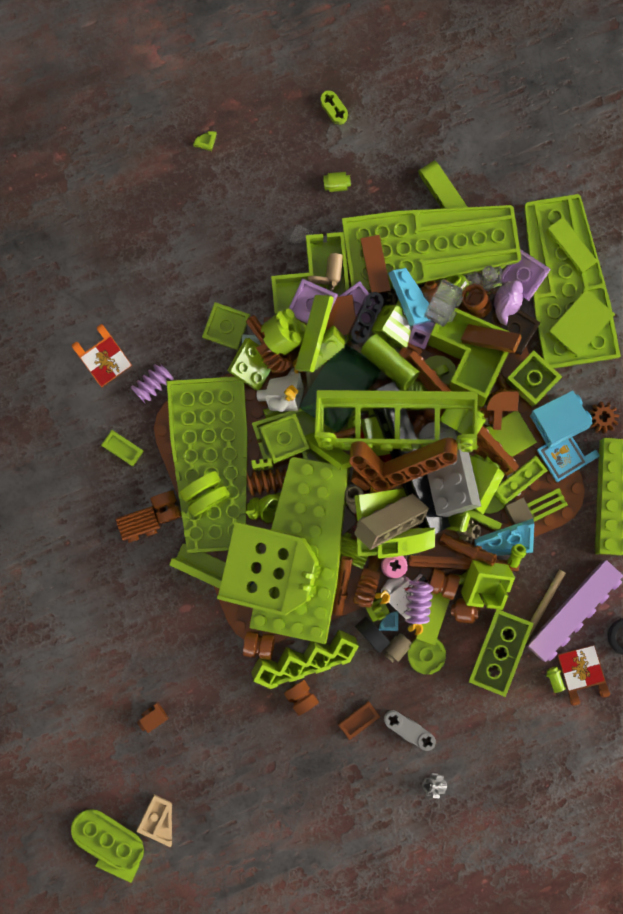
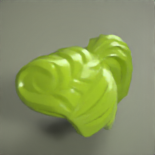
M281 492L268 494L262 499L257 497L250 499L247 504V511H245L248 517L252 520L261 517L265 523L274 521Z

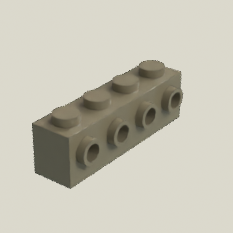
M414 494L407 497L403 496L397 502L389 503L380 511L376 510L372 515L362 517L357 522L354 535L371 550L422 523L429 508Z

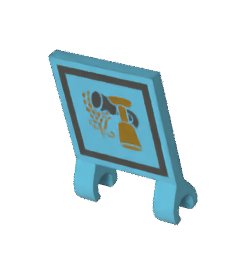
M573 437L550 449L546 444L537 449L538 454L556 482H559L600 456L597 450L584 456Z

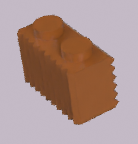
M153 506L115 518L123 541L128 540V543L139 540L138 536L146 534L149 537L158 533L157 530L161 529L158 524Z

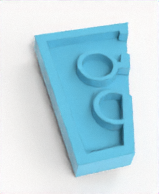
M406 268L393 270L388 273L410 326L429 323L439 319Z

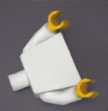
M298 357L294 360L292 364L294 367H296ZM292 368L287 376L269 380L266 390H257V400L259 402L267 401L268 408L271 411H298L304 392L300 372L303 371Z

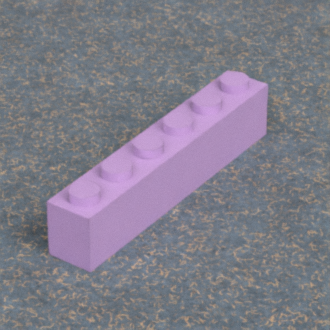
M602 560L531 638L526 646L542 661H551L557 655L556 650L560 646L564 647L570 641L569 636L572 632L576 633L583 626L582 621L586 617L590 618L596 612L595 607L599 603L603 604L608 599L610 590H615L622 583L620 579L623 575L607 560Z

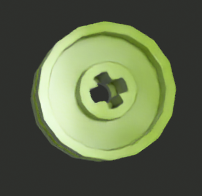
M216 471L194 480L179 492L184 502L196 499L188 507L193 517L209 510L230 495L225 486L214 488L221 481Z

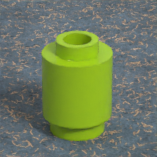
M346 172L328 173V175L323 176L325 191H347V187L351 186L350 175H346Z

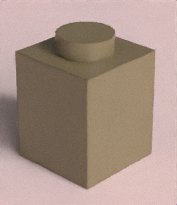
M524 497L504 506L512 525L533 518Z

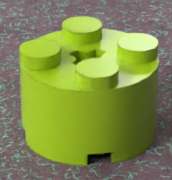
M291 309L279 311L261 327V333L264 332L265 335L263 340L272 352L276 354L283 353V355H287L302 344L306 325L295 317Z

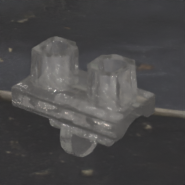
M490 265L485 267L483 272L477 273L474 271L468 273L467 281L469 285L478 284L484 290H487L488 293H492L495 291V287L502 285L501 273L503 269L500 266L493 268Z

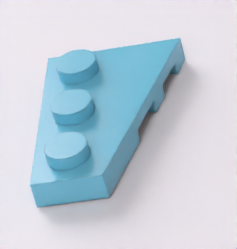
M532 518L480 536L478 539H474V546H481L482 549L501 556L511 555V548L516 544H522L526 548V553H532L534 520Z

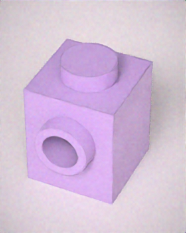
M429 322L413 326L409 343L425 349L435 323Z

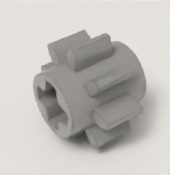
M430 773V778H424L423 790L426 792V796L440 798V794H445L447 783L443 779L444 776Z

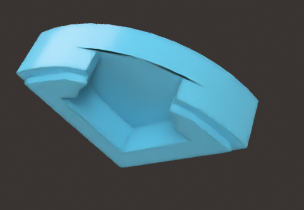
M395 611L386 615L380 622L379 630L398 631L399 612Z

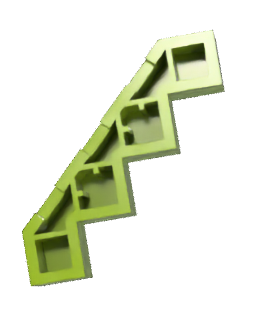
M338 629L330 646L311 641L304 654L286 647L278 663L272 660L258 659L251 672L253 681L272 689L278 687L279 684L288 681L290 683L305 678L304 676L317 674L329 670L333 666L350 663L359 647L356 637Z

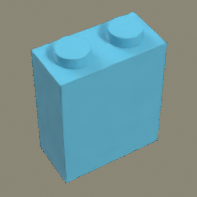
M574 391L533 410L530 415L549 449L589 429L592 425L590 413L585 411L580 396L576 395Z

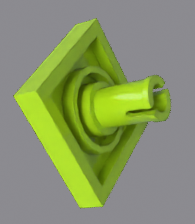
M245 338L227 371L257 391L261 389L271 369H267V365L263 363L264 359L256 349L259 345L250 338Z

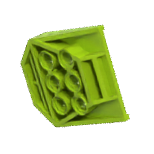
M234 522V529L217 599L281 616L287 615L310 601L311 597H314L316 586H314L315 578H318L320 574L319 561L304 537ZM261 543L266 545L264 554L259 551ZM284 548L289 552L287 559H283L281 556ZM257 562L262 566V570L259 573L254 569ZM279 568L284 570V577L282 579L277 576ZM252 582H255L257 584V590L255 592H253L250 589V584ZM275 587L280 591L278 598L272 594Z

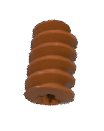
M283 467L282 473L276 468L274 474L271 469H268L267 475H265L263 470H260L259 476L253 471L250 477L247 472L248 488L251 495L255 494V490L260 495L263 489H265L267 494L270 493L271 488H273L275 493H277L278 487L282 490L286 476L285 467Z

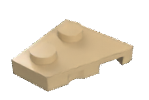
M153 794L136 832L171 847L172 803Z

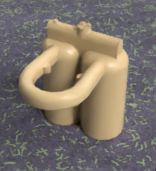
M331 253L327 260L326 277L308 276L307 280L315 284L328 285L329 290L333 291L341 279L343 255Z

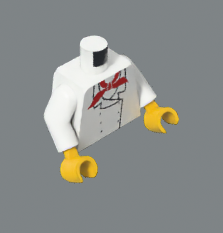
M419 574V575L413 580V581H422V582H426V583L429 582V581H428L423 575H421V574ZM404 575L399 578L388 579L381 589V593L375 594V598L379 599L382 597L380 604L390 603L404 618L408 619L411 616L405 613L412 609L407 607L406 604L412 603V601L407 599V597L413 595L408 589L414 588V585L409 584L411 580ZM411 624L408 627L409 632L416 629L415 635L423 632L421 624Z

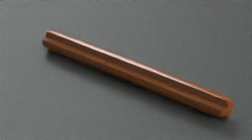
M410 555L407 562L409 567L469 570L472 558ZM497 559L495 562L499 564H506L510 567V564L507 563V560ZM520 564L517 568L510 567L511 571H519Z

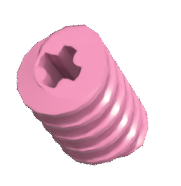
M404 556L383 558L381 570L384 575L390 578L402 577L407 571V561ZM396 561V565H398V568L393 569L392 571L390 563Z

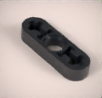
M371 292L364 298L348 333V338L353 344L358 345L367 340L383 305V297L380 293ZM374 297L377 304L373 305L371 309H367L372 304L370 299ZM363 313H367L370 316L369 323L362 321L361 316ZM361 327H363V329L360 332V336L362 338L357 339V335L355 333L359 331Z

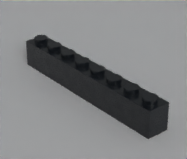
M394 381L370 391L400 390ZM373 408L384 439H395V409ZM402 408L400 410V439H417L413 424L408 417L407 409ZM393 449L389 452L392 459L412 451ZM427 474L402 484L406 496L414 494L429 508L423 522L418 524L419 528H435V534L450 527L448 517L436 515Z

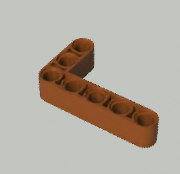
M443 438L384 463L365 442L356 441L351 445L349 463L376 491H386L455 463L457 461L458 442L454 438Z

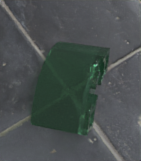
M345 344L344 348H341V351L333 355V358H330L301 402L300 408L316 418L317 390L368 391L376 382L381 370L369 361L367 357ZM324 408V424L338 433L346 425L355 408Z

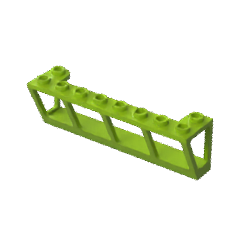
M317 390L315 438L319 448L323 450L341 448L342 450L350 451L352 443L362 441L372 450L373 448H381L382 451H392L393 449L412 451L440 440L441 409H471L472 434L458 435L456 442H458V450L472 452L477 450L478 392ZM324 408H355V438H336L335 434L324 432ZM394 408L395 439H361V409ZM402 408L434 409L435 440L400 439V410Z

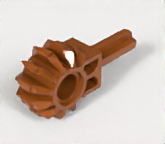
M255 315L249 317L246 323L261 343L256 349L264 359L263 363L273 373H283L293 364V356L290 353L283 355V353L276 354L272 352L263 340L265 335L264 332L261 333V323Z
M378 555L370 557L368 567L363 569L359 579L354 603L361 607L370 608L377 592L381 575L378 571L382 558H378Z

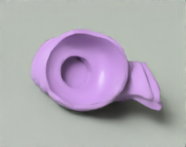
M518 280L507 281L495 294V312L499 322L503 325H507L508 316L515 314L522 305L523 286Z

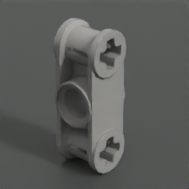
M390 710L385 714L384 722L386 726L408 742L415 744L425 751L432 750L435 747V737L415 721L395 710ZM397 715L396 719L398 722L390 724L389 716L394 717ZM429 736V740L431 741L430 744L426 743L425 745H423L424 742L422 741V738H427Z

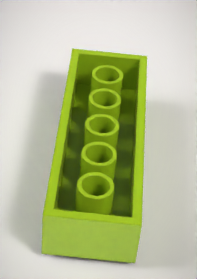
M603 438L599 440L600 456L598 464L595 554L623 556V439Z

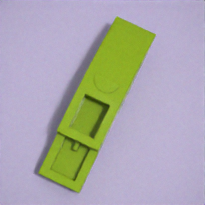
M435 528L409 529L371 550L357 538V555H378V558H390L429 550L435 547Z

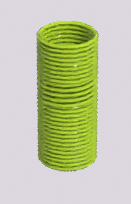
M378 334L370 337L361 349L362 355L374 363L392 381H395L396 385L401 387L402 390L407 389L419 375V371L405 360L404 357L400 356Z

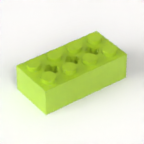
M496 609L469 683L506 697L534 623ZM511 630V634L514 635L513 639L505 640V636L502 634L503 631ZM500 647L504 648V652L507 653L506 657L502 656V659L498 658V654L495 653L497 649L500 650ZM497 666L500 674L491 677V672L488 671L489 668Z

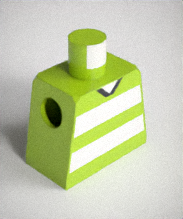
M399 299L396 305H385L382 308L371 332L378 334L379 337L384 339L393 348H407L412 326L408 323Z

